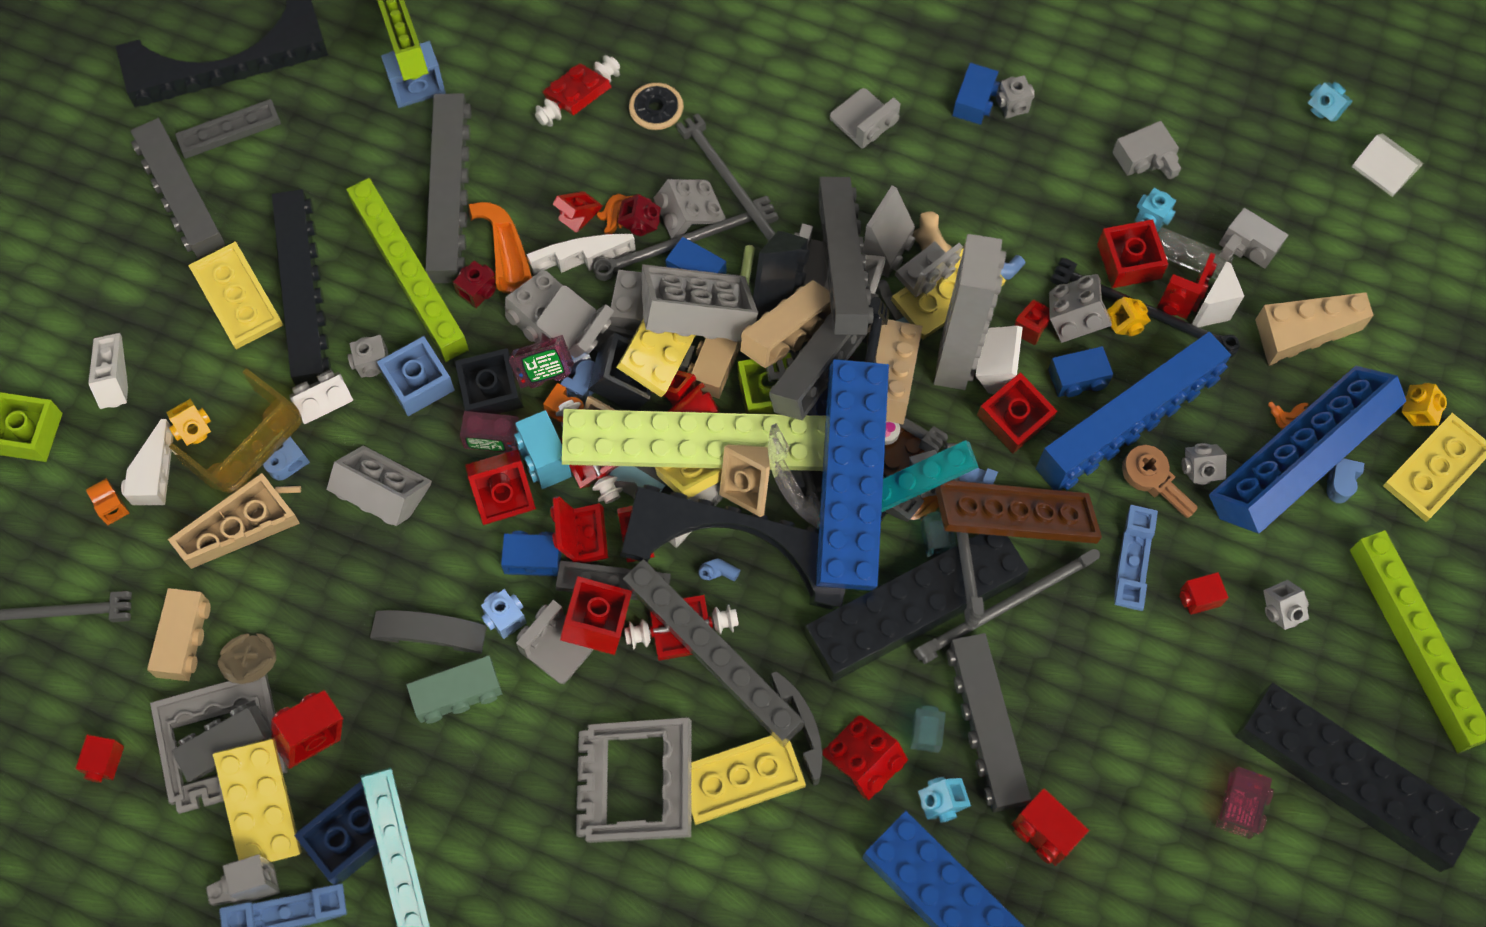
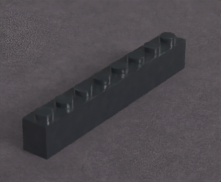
M303 189L272 194L290 375L295 386L306 381L308 385L319 381L318 375L332 369L330 359L325 355V350L329 349L327 335L323 334L322 328L326 326L325 313L323 310H320V303H324L322 289L321 287L318 288L317 281L321 280L319 265H315V258H319L317 244L316 242L313 243L312 236H316L314 221H310V214L314 213L311 198L307 199Z

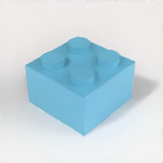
M546 410L515 423L518 433H515L514 437L518 444L517 447L520 455L526 461L533 483L538 481L541 488L544 489L572 477L570 466L562 465V444Z

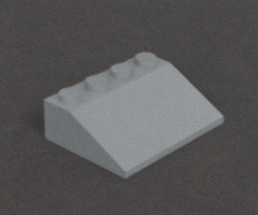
M642 265L643 319L646 330L658 334L671 332L681 336L699 335L707 339L726 338L734 342H741L743 330L748 325H753L757 320L758 311L745 276Z

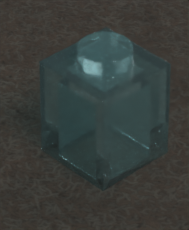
M932 512L923 517L920 528L926 557L937 556L956 547L954 532L944 531L940 512Z
M922 706L921 709H916L910 749L939 753L943 742L946 712H939V709L933 706Z

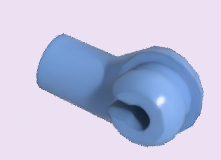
M1016 255L1009 263H1004V267L1001 269L1003 278L1005 280L1013 278L1025 265V260L1021 256Z
M717 558L703 563L699 567L698 575L703 580L724 576L735 582L741 570Z

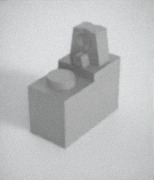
M1161 121L1117 139L1112 152L1127 176L1136 172L1138 174L1142 173L1150 167L1151 170L1161 169L1170 180L1177 177L1181 170L1177 162L1179 159L1177 156L1179 147Z
M1244 208L1228 227L1219 245L1224 248L1219 256L1228 261L1233 254L1240 258L1244 255L1261 267L1266 268L1280 250L1288 234Z
M261 855L224 865L225 875L221 876V880L207 886L208 900L212 906L228 903L239 905L280 893L274 864Z

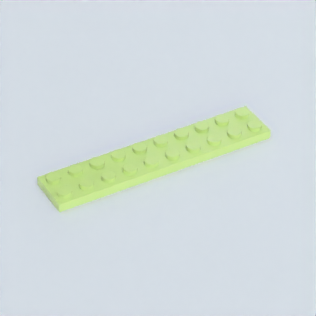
M564 409L562 465L722 468L724 447L726 445L768 447L770 470L823 471L826 416L806 415L802 421L784 415Z

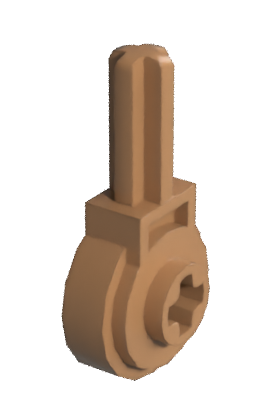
M1141 445L1132 449L1123 460L1122 465L1124 478L1129 485L1137 490L1148 491L1154 498L1161 494L1185 518L1192 516L1197 510V505L1171 482L1175 476L1169 471V462L1164 453L1156 447Z

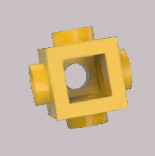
M1123 297L1107 309L1112 323L1110 327L1116 334L1138 335L1144 330V326L1151 321L1147 315L1148 309L1146 305L1138 299Z
M1436 384L1410 385L1407 396H1405L1406 402L1403 404L1402 409L1404 416L1412 426H1439L1442 412L1447 405L1445 395Z
M191 399L166 412L173 424L169 427L170 431L177 441L183 439L187 446L191 443L198 444L207 438V434L211 432L207 425L211 422L203 408L198 410Z

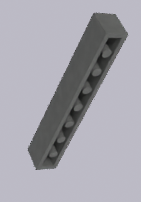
M464 93L434 94L425 270L432 283H453L461 269L466 266L465 258L462 257V250H466V235H463V228H467V213L463 212L464 205H468V192L464 190V184L469 183L468 168H465V162L470 161L469 146H466V140H470L471 137L470 125H467V119H471V104H466Z
M820 177L818 202L834 335H867L868 324L873 323V307H868L871 302V291L866 289L868 287V271H863L866 266V256L861 254L863 252V237H859L861 234V221L856 220L859 214V206L856 203V187H852L850 177Z
M644 559L623 578L626 587L632 591L643 605L783 747L804 727L803 720Z

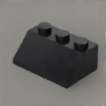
M778 230L759 252L753 296L758 311L756 322L764 313L773 310L783 299H788L799 287L804 285L806 273L803 272V269L810 254V250L807 249V238Z

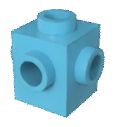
M1334 82L1333 84H1318L1311 92L1310 96L1312 98L1308 104L1313 107L1311 111L1319 118L1323 119L1326 117L1330 121H1337L1353 100L1344 94L1346 92L1344 87Z
M1153 188L1148 196L1144 194L1136 207L1140 210L1135 222L1153 219L1158 232L1163 224L1168 225L1176 212L1172 209L1176 200L1168 193Z
M935 778L927 782L928 787L918 791L921 806L927 819L939 818L940 822H946L957 818L956 812L971 806L962 778Z

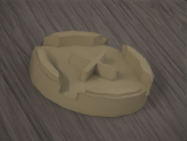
M248 633L230 640L220 652L221 657L218 660V667L224 678L232 683L245 684L264 677L272 669L276 661L277 651L270 638L256 633L257 636H249Z

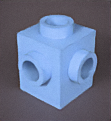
M505 589L499 593L493 592L486 597L481 605L484 615L481 616L482 620L490 630L495 628L503 639L527 623L524 614L521 612L523 605L515 594L509 596Z

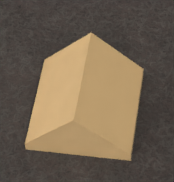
M726 445L724 447L719 495L759 517L764 516L770 472L768 447Z

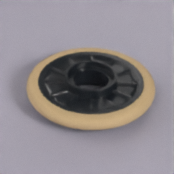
M650 83L640 87L633 93L629 102V112L638 125L650 130H661L672 126L679 120L683 112V101L680 94L673 87L663 83ZM654 102H659L663 105L660 110H652L649 106Z

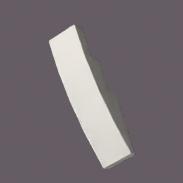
M607 234L584 237L550 245L527 254V258L533 275L555 265L559 267L562 273L583 263L586 264L590 271L593 269L595 261L599 258H614L615 260L636 251L635 240L632 234Z

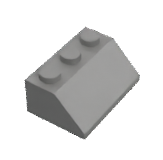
M363 445L334 462L326 490L335 494L339 499L353 503L362 511L372 513L381 518L385 523L398 526L412 515L431 486L432 481Z

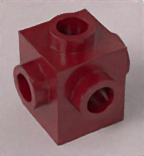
M636 194L622 200L617 223L630 230L632 234L643 236L657 230L660 222L661 207L653 203L649 198Z
M474 260L469 266L463 267L458 277L453 281L456 294L477 308L485 299H489L496 290L495 273L487 265L483 264L481 266Z

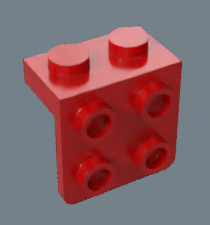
M1212 252L1209 254L1196 283L1173 274L1157 308L1164 310V312L1170 315H1176L1187 319L1191 310L1196 312L1201 299L1204 298L1208 289L1209 279L1216 269L1217 264L1213 262L1216 254Z
M560 496L554 497L550 512L552 520L555 522V532L553 533L555 548L575 563H588L607 559L608 550L604 507L598 503L574 509Z
M862 715L857 716L822 751L824 758L850 777L860 794L868 801L908 761L898 740Z

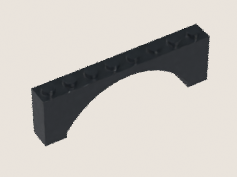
M286 0L287 6L282 16L265 37L247 50L221 60L210 62L174 60L151 51L143 46L140 39L116 45L126 91L134 107L147 106L161 100L172 99L187 93H195L202 89L221 86L224 83L246 79L250 76L269 73L276 69L328 56L312 0Z
M644 485L643 488L638 487L620 553L621 557L640 562L644 559L648 562L650 555L658 548L686 533L708 528L741 530L767 541L789 560L810 595L809 605L833 611L842 607L845 588L816 586L819 529L806 527L804 530L796 528L795 523L779 520V523L769 521L766 515L759 517L752 513V516L742 514L741 509L732 506H725V509L715 507L714 502L705 499H698V502L688 500L687 495L678 492H671V495L661 493L658 487Z

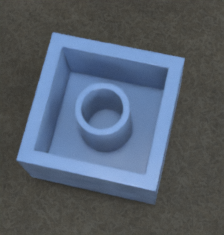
M430 41L420 43L429 74L422 75L418 79L403 80L394 51L381 55L398 108L433 98L434 94H446Z
M424 336L377 361L382 376L407 416L455 391L450 376Z

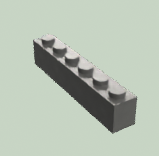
M154 119L130 130L135 139L131 141L133 148L138 156L143 154L145 158L141 160L147 174L153 173L155 177L151 179V182L156 192H162L165 196L160 199L167 213L172 211L174 217L170 219L177 232L183 231L185 235L181 240L188 252L193 250L197 259L226 246L160 119Z
M871 293V299L878 297V295ZM830 313L820 328L813 333L806 346L800 350L793 363L786 368L779 381L772 386L769 395L774 413L803 421L828 387L829 366L834 359L848 360L866 335H834L832 313ZM868 324L867 334L870 331L871 324Z
M986 633L953 639L946 654L950 667L954 666L955 690L957 694L961 693L964 704H961L964 721H969L971 731L968 732L969 743L972 749L976 748L979 758L975 762L979 777H984L986 788H983L985 802L987 805H991L993 813L1027 806L1031 801Z

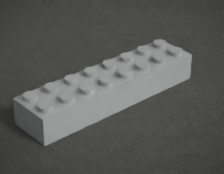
M967 234L941 335L934 385L965 390L967 382L973 381L978 358H980L982 346H984L985 337L988 333L989 323L992 320L993 310L996 307L998 294L1001 291L1003 277H1000L1006 257V251H1001L1002 239Z

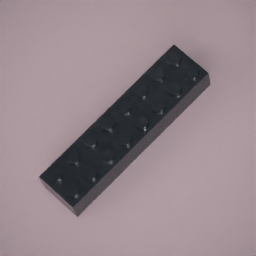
M978 534L969 539L977 595L983 599V602L1024 581L1029 568L1008 536ZM959 546L940 554L806 625L804 635L832 683L965 612L967 600Z
M1271 683L1261 693L1235 735L1236 738L1439 872L1454 867L1480 820L1479 816L1275 683Z

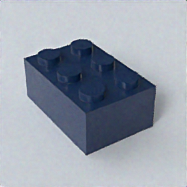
M362 781L294 835L329 882L334 885L341 884L379 853Z

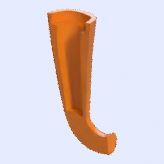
M488 202L469 204L470 221L476 218H483L488 220L493 226L496 287L499 291L510 294L532 278L527 257L514 223L509 214L498 205Z

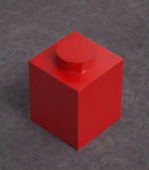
M1219 572L1188 580L1180 589L1181 602L1184 607L1188 608L1190 615L1221 607L1229 598Z
M86 735L76 769L85 774L84 779L102 783L103 778L114 780L124 746L113 739Z

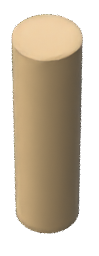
M301 486L275 487L277 493H301Z

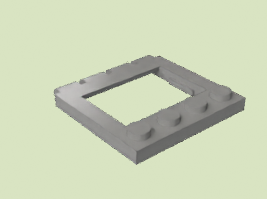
M267 674L250 683L238 684L227 681L150 703L169 804H176L178 814L200 808L199 797H202L204 806L223 802L224 798L218 775L186 784L183 783L181 769L171 752L177 748L173 728L227 714L235 708L246 704L247 707H259L271 730L275 709ZM278 753L283 774L288 773L287 766Z
M676 718L588 725V730L579 731L578 752L588 753V756L578 757V781L587 782V785L577 786V810L586 811V814L577 815L576 837H586V841L589 843L691 837V719ZM663 737L662 822H647L643 820L617 822V824L607 825L608 740Z

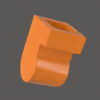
M557 383L543 403L544 411L546 410L550 417L563 423V416H556V413L559 411L558 407L562 403L573 400L574 403L580 402L581 405L578 409H584V404L579 398L568 397L567 388Z
M107 478L86 489L88 496L93 502L95 511L107 525L129 514L128 509ZM118 508L117 512H115L114 514L108 515V513H110V512H112V511H114V510H116V509Z

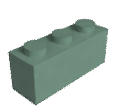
M490 656L406 684L416 717L420 723L425 722L426 724L437 722L442 719V715L451 712L454 714L463 713L469 710L471 705L479 702L481 704L491 703L497 699V696L503 694Z

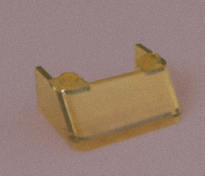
M247 368L243 373L255 392L270 402L271 405L263 413V422L223 463H215L206 470L175 444L171 443L168 446L186 468L211 488L226 493H232L240 489L302 423V415L298 408Z

